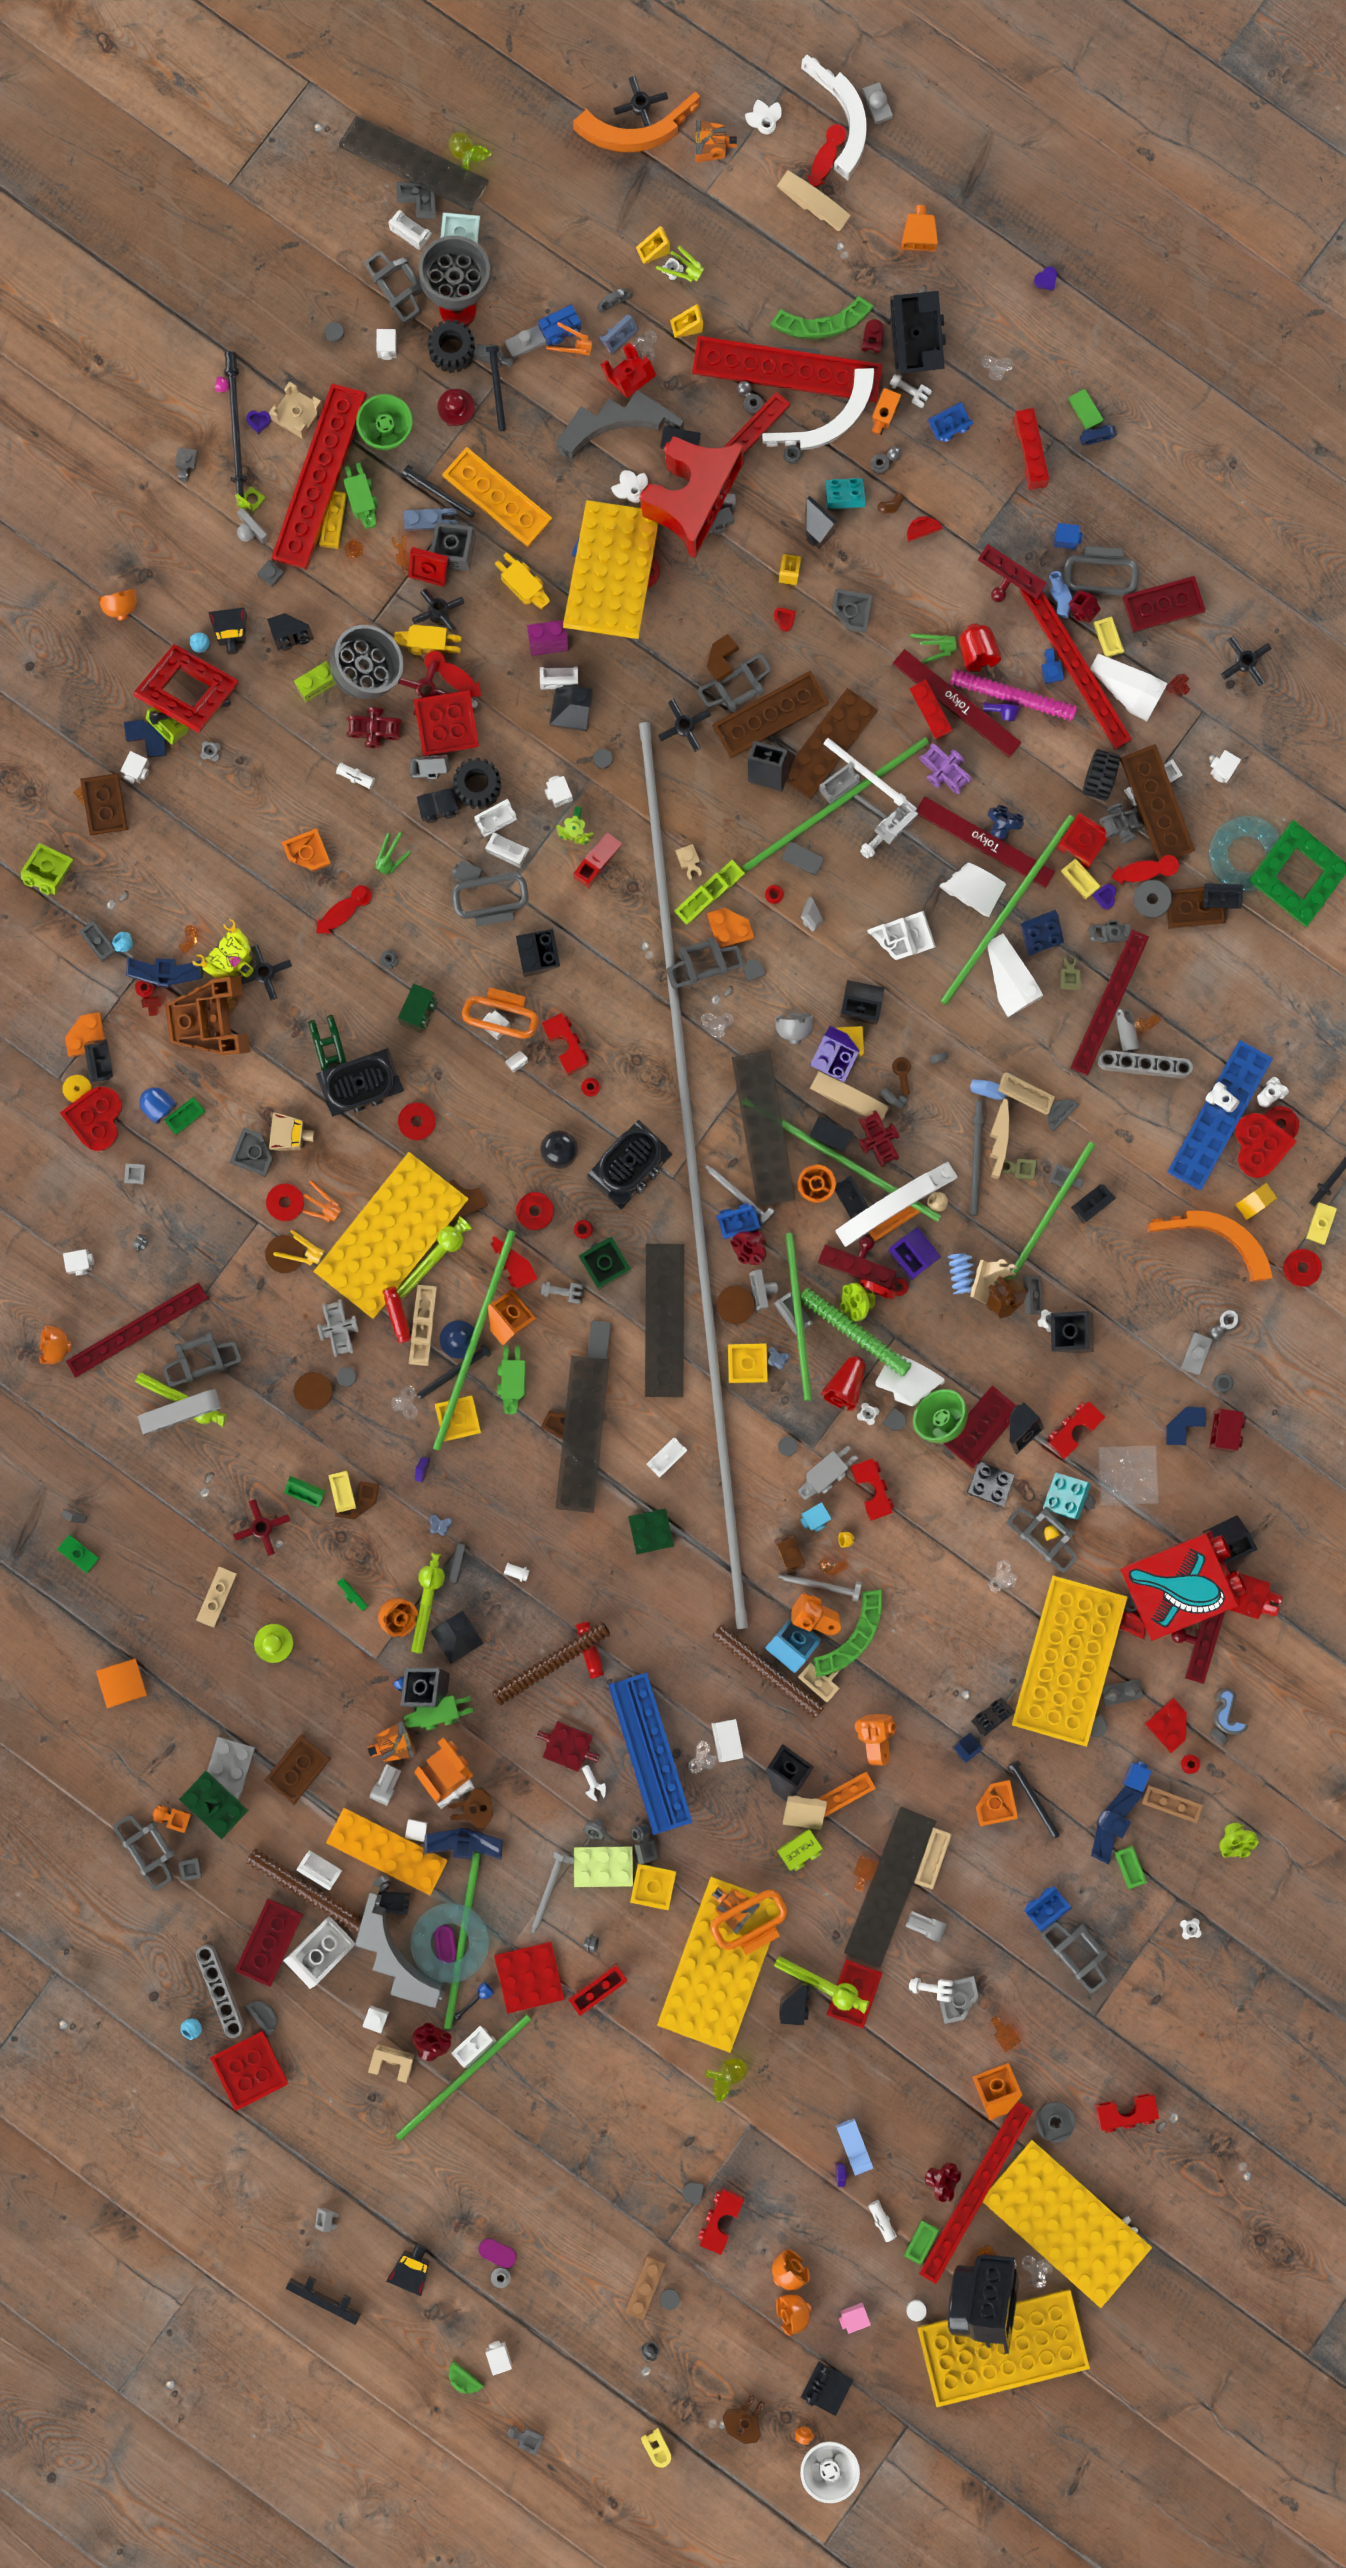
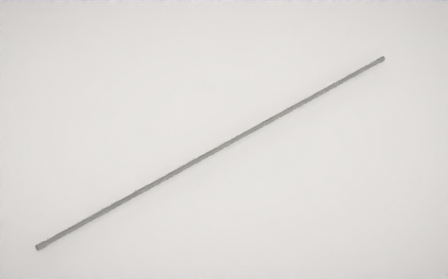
M643 722L639 724L643 749L667 970V968L675 965L651 745V727L649 722ZM675 968L672 970V974L675 983H677V975ZM667 975L734 1590L737 1629L748 1628L741 1575L678 988L673 989Z

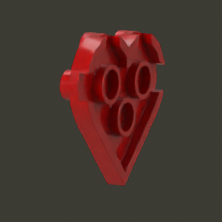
M95 1087L62 1110L60 1114L88 1149L100 1152L110 1148L118 1138L117 1126L114 1121L122 1112L123 1107L119 1095L113 1089Z
M1259 1113L1245 1115L1239 1120L1235 1131L1237 1141L1242 1146L1238 1154L1239 1167L1244 1174L1253 1178L1267 1176L1297 1141L1266 1116Z

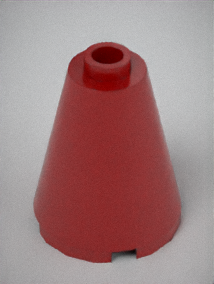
M858 1356L849 1357L822 1389L820 1394L824 1395L823 1399L837 1408L841 1409L842 1406L848 1407L847 1411H854L858 1404L866 1367L865 1363H863L864 1360Z

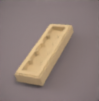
M1007 1072L1002 1076L998 1091L1045 1115L1049 1114L1054 1100L1053 1095Z
M218 1567L196 1621L215 1628L236 1579V1573Z
M932 1828L914 1881L915 1884L933 1890L952 1835L951 1833Z

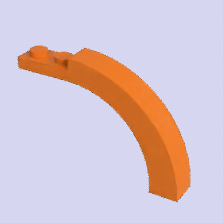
M695 91L664 119L644 128L623 129L613 127L600 121L586 109L573 120V129L587 141L604 149L617 152L645 151L664 144L678 134V125H681L690 113H695L699 109L700 95Z
M1186 1211L1184 1219H1182V1216L1171 1217L1170 1221H1163V1218L1152 1219V1223L1147 1225L1148 1232L1183 1228H1201L1215 1232L1227 1239L1239 1251L1246 1263L1250 1282L1273 1278L1268 1259L1258 1241L1243 1226L1225 1216L1208 1211Z

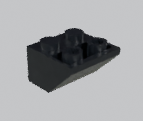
M286 613L267 619L278 651H287L292 649L294 645H305L314 639L309 624Z
M754 740L748 756V782L783 792L795 756L787 749Z
M553 929L516 936L524 977L543 974L560 967Z
M847 980L840 1018L877 1025L884 987Z
M1238 1515L1202 1531L1204 1533L1211 1530L1214 1538L1223 1535L1231 1553V1557L1224 1559L1226 1565L1258 1550L1249 1531Z
M800 1981L780 1999V2024L804 2025V2020H808L809 2008L805 2005L806 2000L809 2001L810 1988L804 1981Z

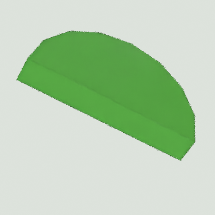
M452 2361L449 2368V2378L451 2385L457 2391L463 2394L474 2393L484 2387L483 2383L455 2361Z

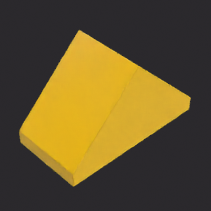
M662 226L657 228L636 247L643 264L670 254V242Z
M698 304L670 320L674 338L703 332V320Z
M783 554L778 583L797 585L801 556Z
M863 1026L836 1028L848 1034L860 1050L857 1056L861 1059L864 1054Z
M1265 1183L1235 1206L1243 1217L1248 1220L1276 1200L1277 1197L1268 1184Z

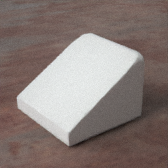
M518 1051L505 1062L511 1071L515 1073L528 1063V1058L521 1051Z
M408 1819L405 1838L424 1842L428 1822Z

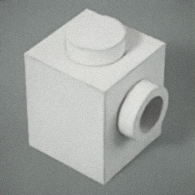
M1224 750L1221 757L1218 758L1216 756L1212 762L1211 767L1213 770L1210 774L1213 775L1215 780L1227 783L1241 759Z
M130 751L120 771L124 776L123 779L133 784L134 782L140 784L142 779L145 780L148 775L150 763L148 759Z
M554 776L549 779V782L546 783L547 789L544 791L548 800L552 799L555 808L573 801L564 776Z
M496 1010L493 1013L489 1012L483 1019V1021L510 1027V1022ZM485 1029L497 1040L503 1035L502 1033Z
M88 1250L63 1253L66 1273H76V1276L88 1274L87 1271L92 1270L91 1265H94L92 1253L89 1254Z

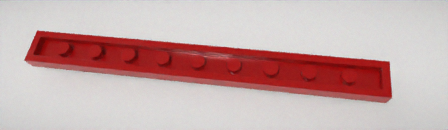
M1020 589V594L1114 750L1131 742L1132 738L1044 592L1040 599L1037 600Z
M1017 2101L1008 2112L921 2267L919 2275L937 2284L1032 2115L1033 2109Z

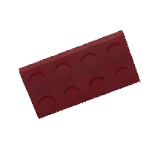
M1195 576L1127 594L1122 597L1133 633L1203 614L1206 611Z
M992 1385L968 1413L967 1423L962 1433L954 1440L943 1443V1445L973 1469L1010 1425L1011 1411L1017 1405Z
M268 1898L235 1972L271 1987L303 1914Z

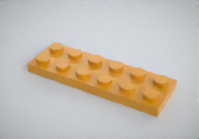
M468 447L461 452L442 474L444 479L526 547H529L552 521L550 515Z
M345 1807L326 1842L428 1895H431L448 1859L436 1853L423 1855L424 1847Z

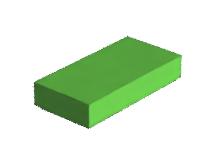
M1085 389L1068 398L1086 430L1103 423L1102 416Z
M1133 1846L1114 1852L1128 1889L1147 1883Z
M921 2220L903 2255L922 2265L939 2229Z

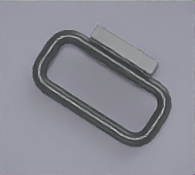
M1085 546L1083 555H1073L1065 562L1063 580L1068 589L1075 593L1081 590L1089 594L1124 596L1134 593L1137 589L1139 568L1133 560L1122 558L1123 549ZM1076 562L1129 566L1132 571L1131 584L1126 589L1074 585L1071 582L1072 565Z
M512 872L457 883L452 890V901L456 914L464 919L475 918L476 926L514 920L513 911L523 908L529 900L525 878L521 874ZM516 880L519 883L521 900L519 902L473 911H464L461 907L459 893L462 889Z

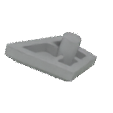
M809 897L805 903L801 918L804 926L809 927L813 932L823 923V919L813 898Z

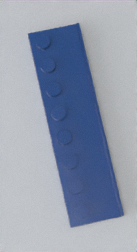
M643 1673L609 1684V1690L653 1835L693 1823L648 1674Z

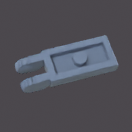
M456 509L404 511L405 531L435 530L436 522L457 525L456 520L442 521V516L456 515Z

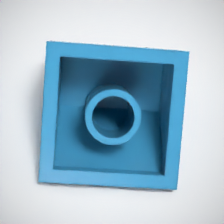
M790 1617L765 1648L795 1673L809 1658L822 1639L813 1631H807L794 1626Z

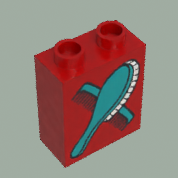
M1211 1530L1129 1563L1120 1569L1151 1641L1235 1608L1242 1602L1240 1595L1247 1593V1589L1238 1571L1229 1573L1224 1559L1231 1557V1553L1223 1535L1214 1538Z

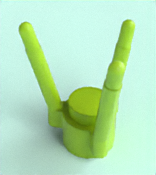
M678 246V249L691 261L690 263L673 251L670 254L688 266L685 271L688 275L656 266L657 270L684 278L690 282L693 279L697 281L704 270L701 263L697 262L681 246Z

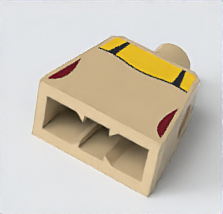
M273 1113L269 1149L271 1151L301 1150L303 1141L314 1142L315 1130H305L303 1120Z

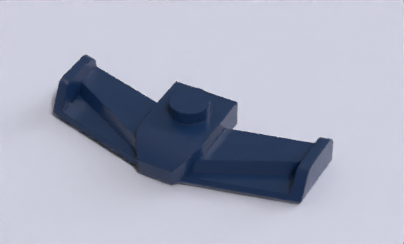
M127 957L126 976L165 988L175 984L202 979L204 970L202 966H195L193 962L175 966V959L156 958L155 965Z
M1125 1786L1109 1806L1101 1812L1097 1820L1098 1825L1091 1853L1092 1857L1109 1865L1115 1835L1123 1839L1131 1821L1124 1817L1142 1798L1143 1794Z
M459 1827L454 1830L425 1834L423 1855L453 1850L452 1858L472 1859L474 1851L501 1860L503 1840L473 1831L470 1828Z

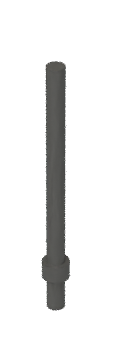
M976 1101L975 1116H973V1124L975 1126L970 1215L972 1216L978 1215L982 1125H984L983 1101Z

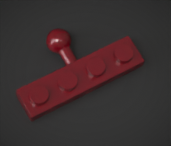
M989 544L986 545L978 558L979 562L1004 577L1001 585L994 588L991 592V598L995 602H1002L1005 599V591L1010 583H1013L1037 600L1040 599L1049 585Z
M870 1235L861 1237L859 1241L861 1249L858 1256L824 1245L818 1264L859 1279H865L890 1290L897 1271L865 1259L868 1250L872 1249L875 1244L874 1239Z
M1225 1612L1201 1621L1196 1637L1186 1634L1183 1629L1171 1634V1638L1175 1643L1188 1642L1194 1644L1184 1678L1202 1684L1205 1683Z

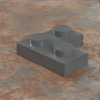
M396 183L397 202L416 203V218L435 219L434 183Z

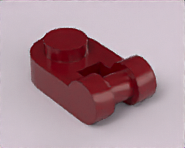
M872 319L867 322L861 351L867 352V350H872L874 353L880 354L884 326L880 320ZM869 339L876 340V343H871L868 341Z

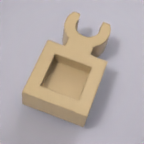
M691 844L675 850L681 868L688 869V879L692 880L691 872L696 871L698 876L701 877V870L695 865L700 863L694 845Z

